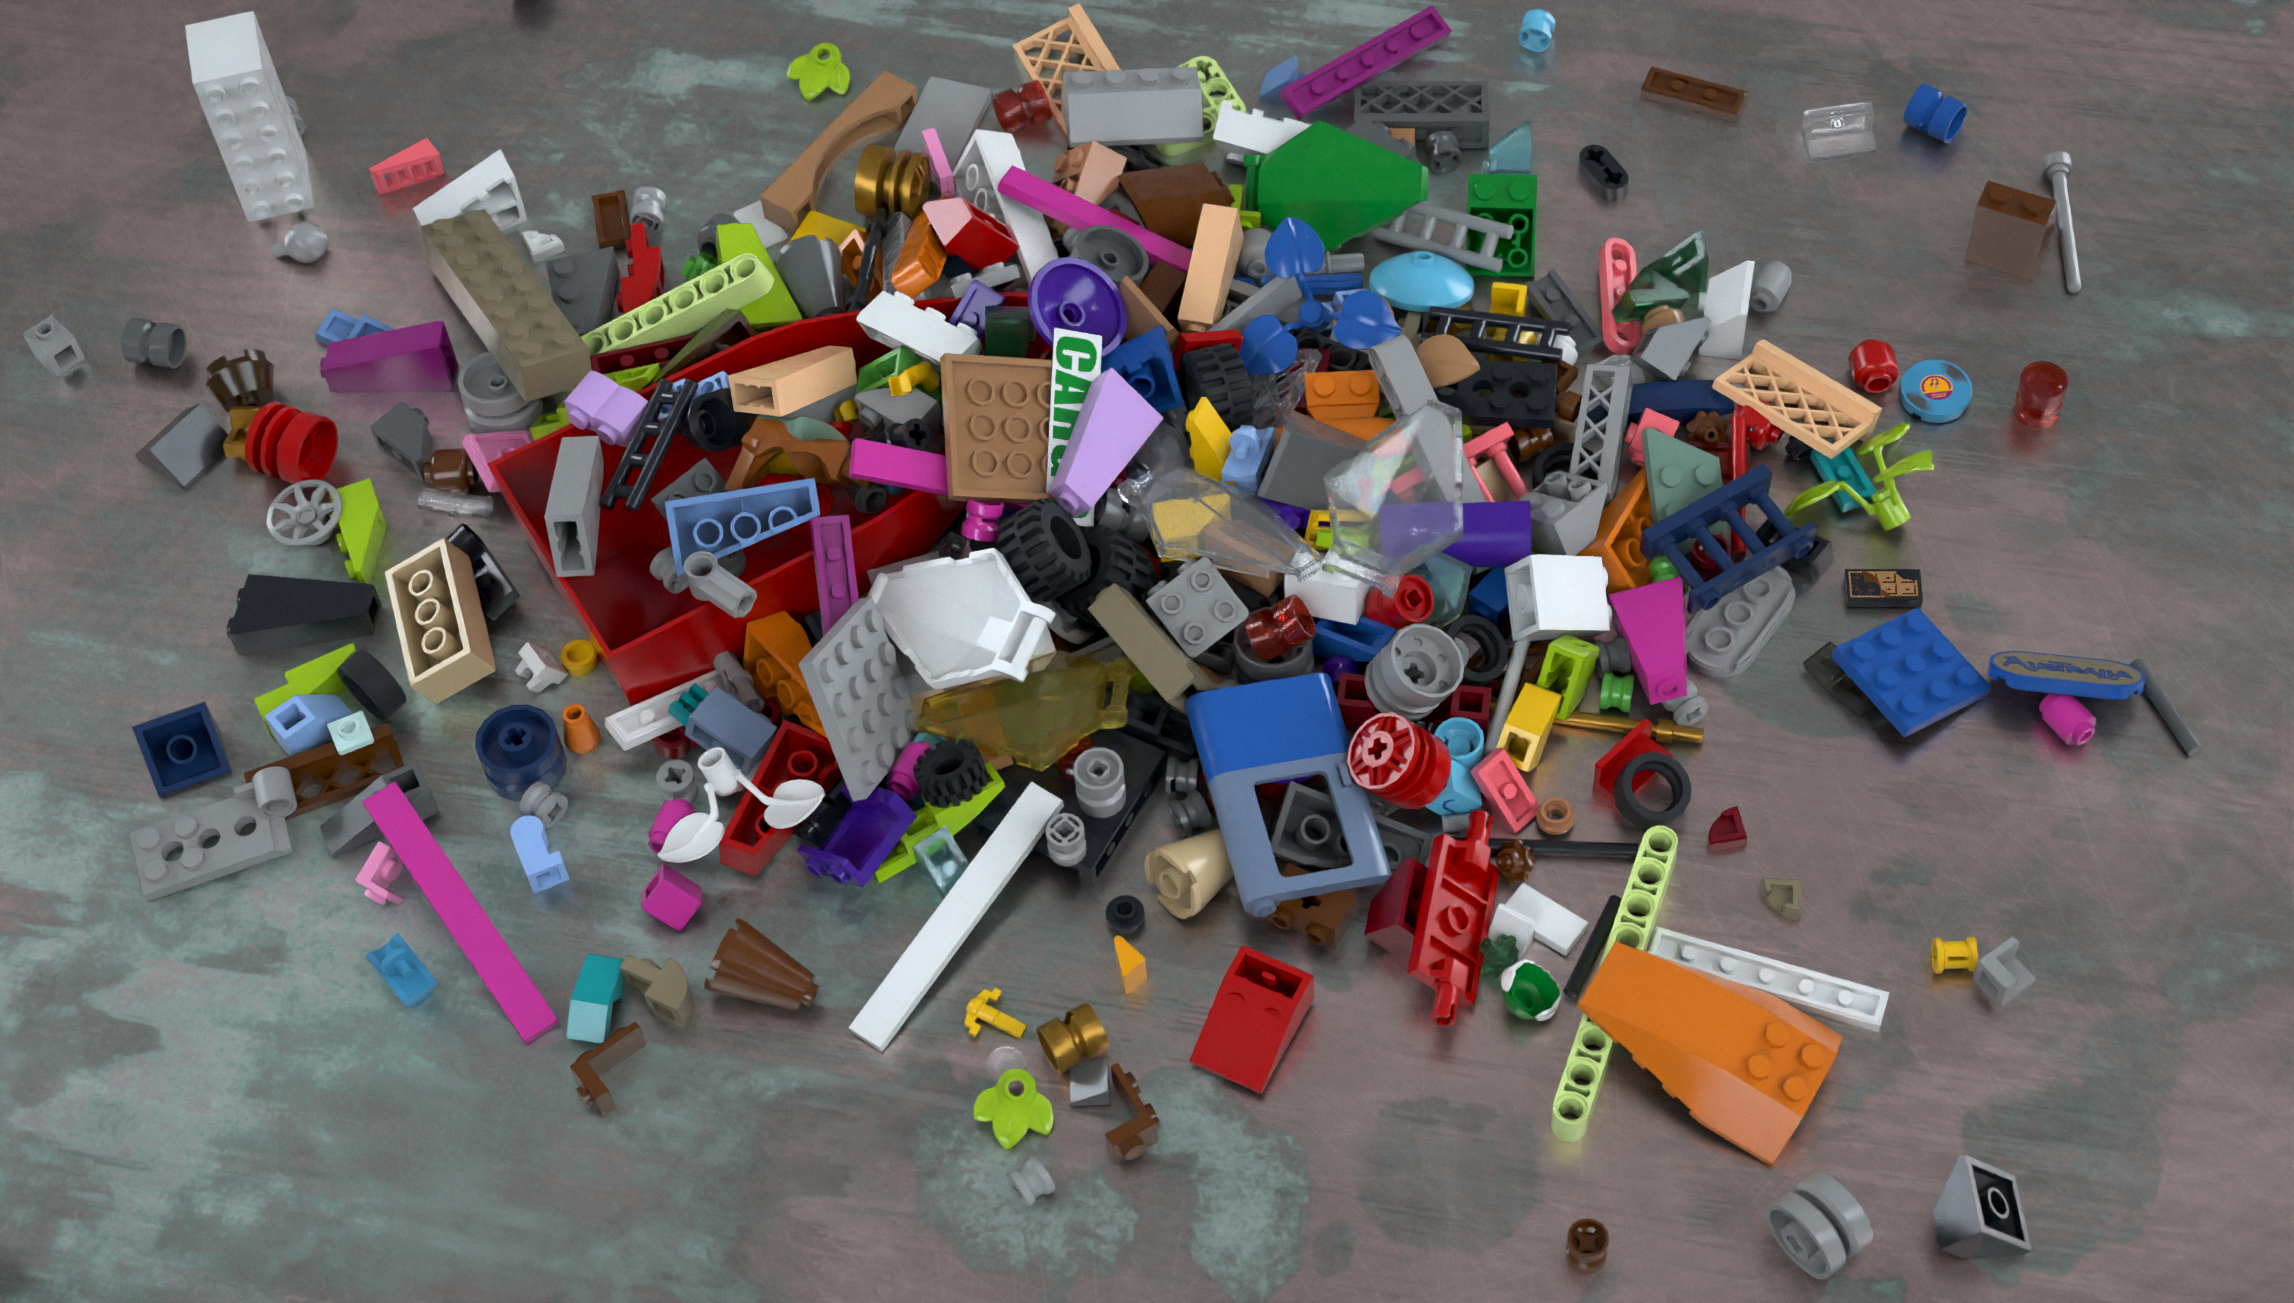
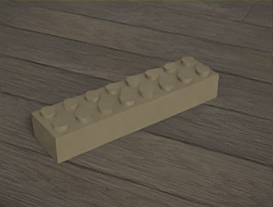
M485 209L472 210L464 215L449 219H438L433 223L420 226L426 263L525 402L576 388L591 370L588 346Z

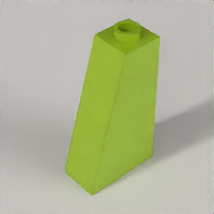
M752 223L717 225L716 250L719 265L741 254L752 253L774 277V284L769 293L737 309L743 313L756 332L761 334L802 320L801 313Z

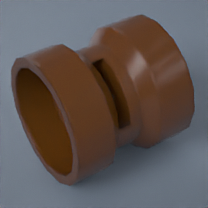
M1512 427L1514 435L1507 442L1511 454L1519 463L1529 460L1532 454H1541L1544 449L1554 445L1551 430L1539 428Z
M1589 1218L1580 1219L1573 1223L1568 1230L1565 1256L1570 1267L1578 1273H1595L1606 1263L1609 1235L1602 1223Z

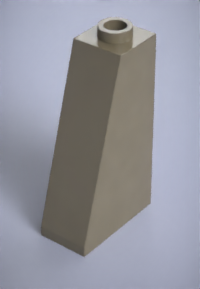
M1113 583L1096 596L1095 602L1088 610L1167 703L1187 714L1184 703L1188 698L1200 692L1220 689L1192 658L1186 655L1177 642L1130 592Z

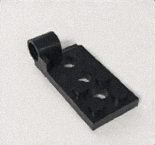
M1477 360L1480 370L1473 375L1448 386L1433 388L1449 424L1500 426L1508 422L1510 427L1554 429L1558 364ZM1449 387L1456 392L1451 395H1443L1438 391ZM1480 389H1486L1491 391L1492 394L1486 397H1481L1476 395L1474 392ZM1515 391H1523L1528 396L1519 399L1512 397L1510 394Z

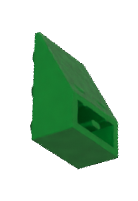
M1468 174L1467 214L1511 225L1514 228L1510 239L1499 237L1493 257L1503 260L1500 272L1465 264V270L1471 276L1534 278L1537 175ZM1468 229L1466 250L1480 253L1486 233Z

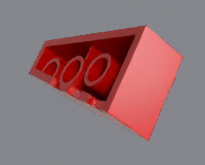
M783 720L751 783L764 795L773 797L775 790L782 783L790 780L804 779L819 784L826 795L836 784L839 777L843 775L827 737ZM747 789L719 842L720 864L756 877L794 835L793 831L800 823L784 829L771 827L764 819V812L769 805L762 803Z

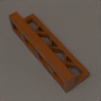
M388 722L370 729L374 738L372 744L347 754L339 755L333 741L244 772L243 774L246 783L252 782L253 776L258 771L268 767L278 766L289 770L297 808L292 814L286 816L287 820L356 796L381 775L405 765ZM391 757L394 758L397 768L383 773L373 770L379 761ZM350 771L359 774L356 781L352 784L344 786L337 783L342 774ZM313 784L323 786L318 796L312 798L301 796L307 786Z

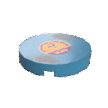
M1925 360L1915 363L1905 371L1900 381L1899 398L1905 410L1910 414L1914 412L1921 416V420L1931 423H1945L1957 419L1968 408L1972 398V382L1966 372L1955 364L1944 360Z

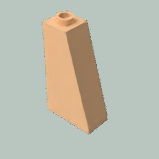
M1203 203L1177 318L1181 333L1206 332L1221 320L1244 240L1238 208Z
M826 346L728 375L734 411L781 417L856 384V363L853 349L850 347Z

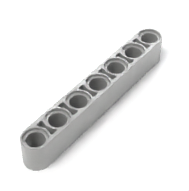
M1400 335L1368 349V357L1373 371L1436 504L1486 502L1409 339L1405 335ZM1493 567L1467 569L1471 574L1476 575Z

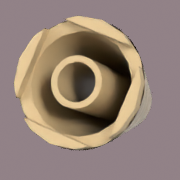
M1220 828L1157 847L1146 855L1144 863L1149 885L1156 882L1161 892L1156 896L1157 899L1171 914L1180 919L1197 915L1234 876Z

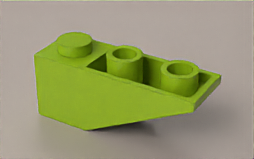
M370 478L336 489L341 497L342 511L334 528L340 526L342 532L335 535L342 554L349 553L351 559L344 562L351 581L359 580L361 584H371L387 527ZM329 492L332 503H334L333 496Z

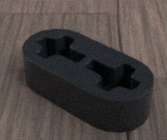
M1589 145L1581 150L1579 154V171L1604 199H1622L1628 192L1629 176L1625 169L1603 146Z

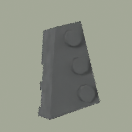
M613 246L546 261L553 301L580 337L609 322L610 309L614 305L615 285L616 281H619L620 276Z

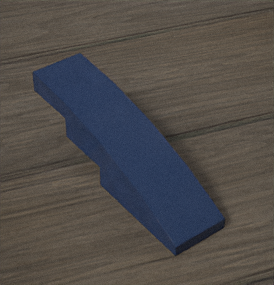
M1693 379L1635 384L1632 388L1626 428L1628 430L1631 422L1638 424L1646 408L1680 422L1679 427L1693 420L1698 411H1704L1706 414L1710 411H1716L1719 417L1732 414L1735 410V402L1712 388L1714 380ZM1601 404L1588 412V418L1595 425L1608 417V411Z

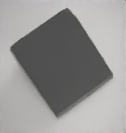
M1101 1057L1070 1068V1106L1111 1105L1109 1057Z

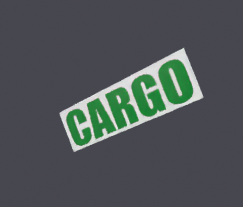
M1054 328L1046 493H1049L1092 381L1100 375L1102 336ZM1094 506L1076 518L1068 513L1077 525L1094 527Z

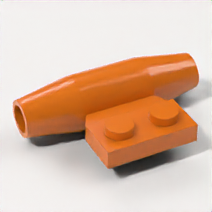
M1373 370L1305 373L1306 412L1309 413L1311 418L1373 443L1370 455L1376 457L1375 461L1412 453L1396 419L1375 417L1380 401L1378 379ZM1284 426L1275 428L1277 437L1272 447V453L1276 448Z

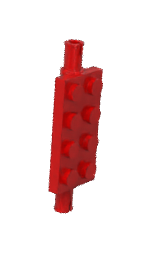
M1481 810L1470 812L1465 840H1455L1445 833L1433 839L1407 970L1408 974L1436 991L1430 1020L1433 1023L1436 1022V1025L1441 1027H1452L1455 1025L1458 1005L1463 1008L1475 1005L1498 883V867L1489 862L1491 848L1488 847L1494 818L1491 815L1487 818L1488 813Z

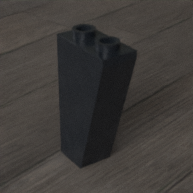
M248 574L244 588H240L238 591L237 608L234 617L228 621L227 636L231 639L237 654L242 655L369 636L374 633L382 604L373 584Z

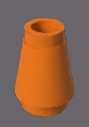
M579 704L568 705L563 710V741L565 746L578 754H586L594 750L600 739L599 728L583 706Z

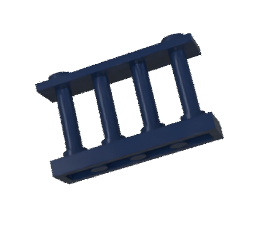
M1765 463L1642 531L1639 550L1647 561L1657 555L1666 556L1692 589L1689 593L1686 609L1690 615L1701 609L1709 610L1713 608L1722 597L1792 557L1800 558L1813 547L1817 529L1816 525L1811 522L1796 530L1768 495L1773 473ZM1750 503L1752 505L1757 504L1784 538L1766 547L1741 517L1738 510ZM1719 520L1722 522L1726 521L1753 556L1736 565L1707 528ZM1689 537L1691 539L1696 538L1723 573L1705 582L1677 545Z

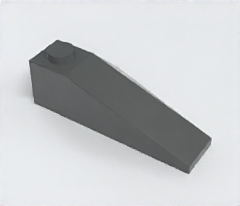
M1290 781L1278 796L1268 827V837L1273 854L1301 866L1327 868L1351 866L1352 860L1332 796ZM1373 813L1391 871H1396L1404 859L1408 857L1414 858L1425 866L1433 835Z

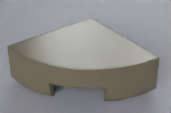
M1761 878L1760 891L1766 904L1777 914L1791 920L1800 921L1801 880Z

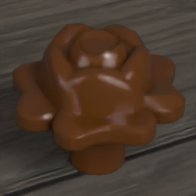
M1698 411L1695 418L1686 424V429L1689 433L1685 439L1687 442L1694 444L1698 449L1703 451L1707 449L1710 452H1715L1718 446L1728 439V435L1724 432L1728 428V423L1721 420L1716 411H1710L1708 414L1704 411Z
M1515 838L1511 842L1503 841L1501 844L1502 850L1497 853L1495 861L1500 876L1506 877L1510 885L1516 884L1518 881L1526 882L1528 880L1527 872L1532 871L1536 863L1535 855L1530 853L1529 846L1523 845L1520 838Z

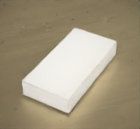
M1525 883L1520 885L1505 904L1535 920L1534 938L1565 957L1588 929V922Z

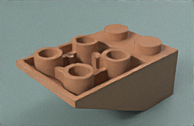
M1092 140L1058 156L1053 167L1055 175L1052 184L1098 206L1117 189L1119 184L1117 176L1122 174L1127 158ZM1042 213L1045 222L1048 224L1052 240L1064 236L1071 227Z

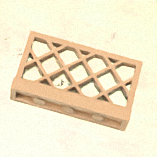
M1080 3L1068 8L1069 17L1012 45L1016 55L1066 138L1068 136L1061 100L1052 99L1056 89L1062 90L1063 81H1060L1063 72L1121 70ZM1070 29L1072 35L1068 43L1055 41L1057 35ZM1034 47L1043 48L1039 58L1026 56L1024 52ZM1051 49L1064 51L1060 61L1047 59ZM1072 52L1085 54L1082 64L1068 62ZM1043 67L1056 69L1052 79L1039 77Z
M1761 339L1755 344L1751 355L1717 377L1712 386L1714 390L1741 406L1748 405L1773 425L1830 459L1836 457L1858 439L1863 442L1872 436L1882 410L1878 405L1765 339ZM1732 384H1742L1745 388H1737ZM1754 386L1768 387L1769 391L1757 390ZM1759 398L1766 402H1773L1775 406L1765 405L1759 401ZM1784 403L1797 404L1799 408L1785 407ZM1791 419L1804 420L1805 424L1796 423ZM1814 421L1828 422L1829 426L1815 425ZM1821 437L1834 438L1835 443L1831 444Z

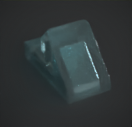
M942 826L912 846L921 877L932 881L943 900L970 865L946 826Z

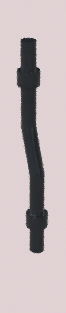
M878 208L875 211L874 217L868 222L866 228L867 239L863 248L858 281L854 294L847 301L846 312L863 310L868 305L867 296L871 287L877 250L880 240L884 239L888 230L887 219L889 214L885 208Z

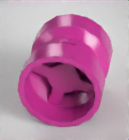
M968 498L966 504L968 519L963 521L961 534L977 541H997L999 534L997 520L1002 516L1004 503L1002 501L980 502Z

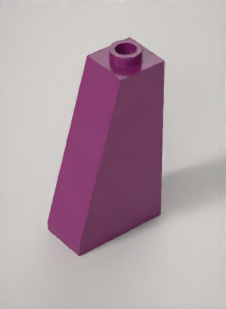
M433 321L328 343L326 356L320 360V374L322 378H326L331 392H454L459 364L444 321Z

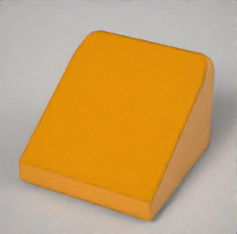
M1117 935L1114 938L1116 960L1124 992L1128 995L1147 979L1145 957L1123 937Z

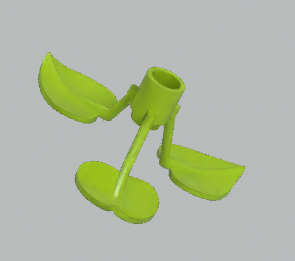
M1909 422L1899 424L1889 431L1881 432L1869 438L1855 451L1857 456L1873 450L1880 470V474L1874 477L1873 480L1875 483L1883 481L1885 488L1871 495L1873 500L1871 504L1844 481L1836 482L1833 479L1813 486L1797 495L1787 505L1784 515L1789 519L1796 511L1826 498L1835 491L1842 490L1866 510L1868 516L1876 514L1885 531L1893 529L1911 518L1896 490L1893 477L1910 472L1934 470L1933 453L1931 449L1916 452L1886 469L1881 454L1883 446L1901 438L1911 427Z

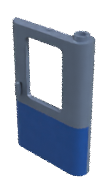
M1314 673L1197 693L1186 700L1184 703L1245 912L1252 913L1256 917H1263L1275 912L1276 906L1281 901L1313 895L1317 896L1330 892L1386 883L1392 876V872L1366 790L1356 783L1349 772L1347 758L1351 742L1331 678L1328 674ZM1321 774L1327 780L1352 865L1298 876L1283 877L1277 868L1254 786Z

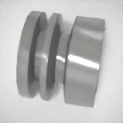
M1427 624L1410 625L1399 631L1372 658L1366 667L1364 683L1367 695L1381 713L1393 712L1407 718L1411 722L1419 721L1428 716L1433 709L1438 707L1440 702L1450 696L1462 681L1464 663L1461 651L1453 639L1441 629Z

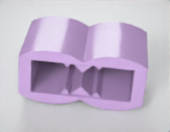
M592 370L564 401L568 412L567 417L573 425L582 430L588 428L596 431L599 438L606 444H617L622 447L628 446L649 403L636 392L619 386L605 375Z

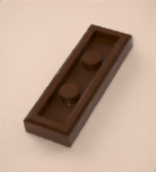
M1651 66L1641 88L1640 98L1737 123L1747 100L1748 91Z

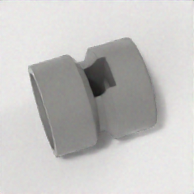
M1092 748L1084 751L1077 757L1073 770L1079 807L1084 813L1095 818L1113 816L1123 808L1126 802V786L1122 760L1119 755L1107 748Z

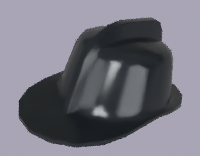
M723 388L694 398L681 422V427L678 428L676 433L677 435H684L687 442L697 449L718 452L741 445L743 436L749 432L756 420V414L735 412L730 388Z

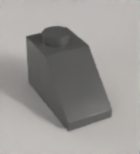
M400 401L373 423L370 429L377 447L422 483H425L424 464L425 462H430L432 438L427 427L429 420L420 409H411L404 402Z

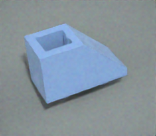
M336 694L295 695L265 715V719L276 741L289 756H293L327 743L332 739L327 724L353 713Z

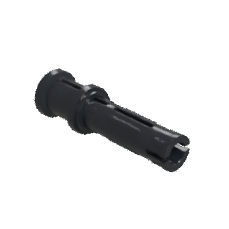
M914 418L906 421L904 424H890L885 428L884 432L858 439L923 451L931 442V431L925 421ZM850 439L848 441L852 445V441H854L855 439Z

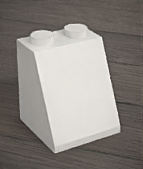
M1536 554L1504 568L1513 642L1558 639L1565 634L1576 638L1596 637L1610 631L1612 609L1607 604L1605 589L1608 584V574L1602 565V557Z

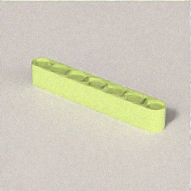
M744 253L581 336V338L588 346L590 355L688 335L708 325L727 308L737 310L769 293L774 284V277L754 254Z

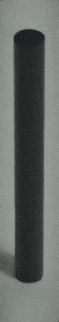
M1489 838L1488 847L1491 848V853H1498L1502 850L1501 844L1503 841L1511 842L1514 839ZM1521 839L1523 845L1529 846L1530 853L1534 855L1636 859L1638 853V843Z

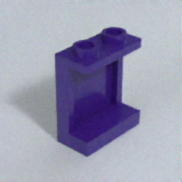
M845 784L841 792L853 804L820 849L801 844L797 852L805 860L804 867L818 878L827 876L840 885L845 886L849 883L863 888L917 816L897 792L876 787L867 799L852 801Z

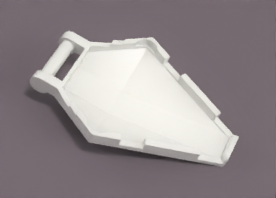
M994 548L970 552L969 558L954 560L951 557L904 565L903 571L889 574L881 572L877 575L867 597L872 596L876 609L881 612L883 627L886 633L902 653L907 655L916 665L914 668L925 682L936 690L999 675H1004L1023 683L1028 674L1025 669L1046 625L1051 624L1056 615L1054 611L1031 602L1003 554Z

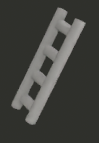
M1420 202L1403 211L1404 215L1391 221L1388 228L1381 226L1374 232V238L1417 251L1439 254L1450 260L1500 272L1503 260L1493 257L1499 237L1510 239L1514 228L1504 223ZM1407 212L1424 216L1418 236L1401 232ZM1438 220L1455 225L1449 245L1432 240ZM1468 229L1486 233L1480 253L1462 248Z

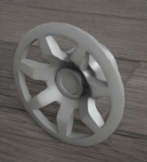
M314 479L297 482L284 489L270 505L266 519L268 530L276 541L286 546L319 545L332 535L333 529L340 518L342 511L341 497L338 491L328 482ZM318 487L313 492L311 501H307L302 488ZM326 491L330 492L334 503H323L321 505ZM294 492L298 505L293 507L281 502ZM276 511L290 517V519H283L274 525ZM333 512V513H332V516H331V518H330V517L328 516V513ZM288 529H294L293 538L283 537L279 533Z

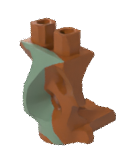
M760 414L749 432L741 440L743 444L742 450L724 489L733 491L754 487L764 466L782 453L787 454L794 468L806 479L815 478V483L850 490L853 483L870 489L873 482L849 477L852 445L833 426L804 416L784 418Z

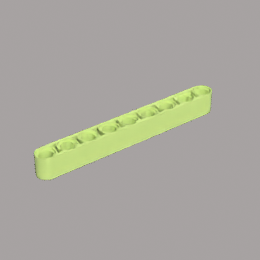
M1657 825L1646 830L1643 835L1599 968L1615 941L1647 951L1675 866L1678 838L1671 828ZM1659 848L1665 850V852H1656L1652 849ZM1650 880L1655 882V884H1645L1642 881ZM1638 912L1645 916L1635 917L1631 913ZM1584 1013L1553 1102L1551 1128L1553 1134L1564 1142L1578 1141L1587 1132L1616 1044ZM1597 1045L1601 1050L1591 1051L1585 1046ZM1585 1079L1590 1084L1578 1085L1574 1083V1080ZM1566 1113H1572L1577 1115L1579 1118L1576 1120H1567L1563 1118L1562 1115Z

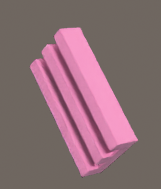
M935 128L923 130L924 150L930 159L931 170L940 194L956 198L953 174Z

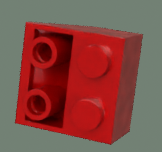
M962 197L929 201L922 206L929 219L927 224L931 223L933 232L940 238L938 244L941 249L952 257L955 255L960 256L974 271L983 270L999 262L1004 264L1020 247L1007 225Z

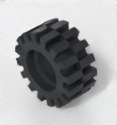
M948 739L947 745L944 746L942 742L936 743L935 750L927 748L924 751L926 757L919 755L916 759L918 764H914V776L924 800L927 803L930 802L931 806L934 807L940 803L941 808H948L951 802L954 807L960 806V800L962 799L969 802L973 799L971 794L979 795L982 792L981 786H986L988 782L986 779L988 778V772L978 747L971 741L967 744L966 739H960L957 744L954 739Z

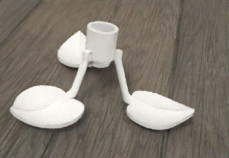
M715 747L709 749L699 758L698 767L708 781L704 785V789L708 793L711 812L709 815L703 812L693 813L681 819L669 832L662 850L657 855L661 860L668 862H689L707 855L719 844L725 833V828L722 823L716 821L719 817L715 793L724 797L736 791H743L744 787H746L762 803L769 805L764 812V819L767 824L773 828L784 829L795 826L806 819L822 802L825 791L819 784L813 781L796 779L782 783L775 790L773 797H768L751 783L764 756L750 773L744 776L735 767L723 748Z

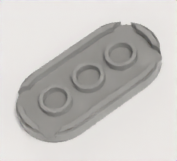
M1778 565L1722 597L1713 608L1709 610L1701 609L1694 613L1686 624L1687 663L1695 671L1713 678H1729L1744 672L1753 663L1793 607L1795 587L1792 584V578L1782 566Z

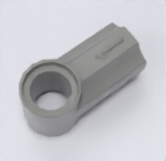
M699 551L686 559L684 569L691 594L696 599L702 601L709 600L734 619L737 617L743 618L752 610L754 601L757 599L756 591L719 566L717 558L712 553Z

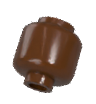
M464 448L438 449L433 452L430 462H425L424 464L425 482L431 483L434 491L439 495L466 494L471 490L472 485L478 483L479 473Z

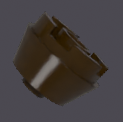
M246 349L244 350V357L235 358L227 361L226 355L210 363L206 368L208 372L206 388L225 411L229 412L231 407L263 406L273 398L274 365L266 359L263 351Z

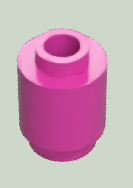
M2049 693L2040 703L2039 710L2043 713L2042 719L2067 745L2075 743L2081 745L2088 741L2095 733L2096 718L2075 696Z
M922 741L906 744L888 773L889 780L887 785L891 791L897 792L900 797L909 800L913 799L916 794L921 793L914 776L913 767L914 764H918L916 759L919 755L926 757L924 751L927 748L935 750L932 746Z
M675 798L673 801H664L648 833L650 838L648 846L654 852L659 853L672 828L687 815L695 813L694 807L689 802L679 798Z

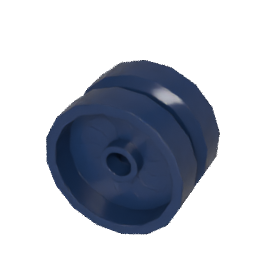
M525 704L510 705L499 709L483 721L476 733L475 749L490 787L500 797L512 801H521L526 790L538 781L549 785L552 791L559 785L566 773L567 757L554 721L540 708Z

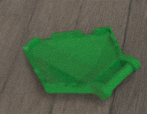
M1318 120L1267 155H1244L1243 166L1247 167L1245 211H1258L1259 208L1261 225H1267L1273 230H1276L1283 219L1288 217L1304 221L1320 237L1325 255L1326 251L1332 253L1342 248L1341 244L1356 236L1362 237L1404 215L1403 211L1422 201H1426L1428 196L1429 174L1426 166L1321 120Z

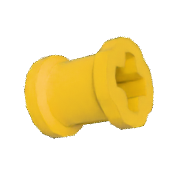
M1939 937L1932 939L1931 963L1934 973H1942L1944 969L1967 968L1968 972H1975L1978 962V948L1975 937H1966L1965 941H1942Z

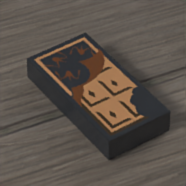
M1845 569L1846 607H1922L1923 593L1920 569Z

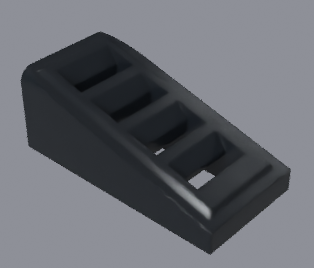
M1768 518L1755 533L1766 547L1784 538ZM1775 533L1779 534L1773 543L1769 542ZM1815 535L1813 547L1807 554L1800 558L1792 557L1781 565L1809 581L1816 582L1834 559L1831 541Z

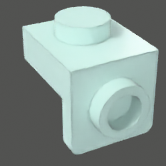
M363 710L327 724L339 755L347 754L374 742Z

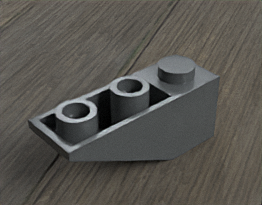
M418 761L381 775L320 826L333 858L384 837L365 809L362 801L394 781L421 820L440 813Z

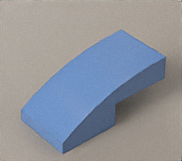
M332 308L315 335L316 341L328 346V343L394 330V328L363 314L358 320Z

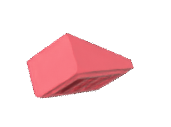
M427 138L369 168L375 189L379 195L445 174L441 157ZM389 174L390 177L385 179L384 175Z

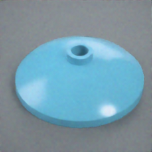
M1419 251L1397 255L1380 263L1370 274L1369 286L1373 293L1382 296L1391 306L1409 311L1429 312L1431 306L1457 308L1468 302L1473 295L1474 280L1460 264L1439 254Z

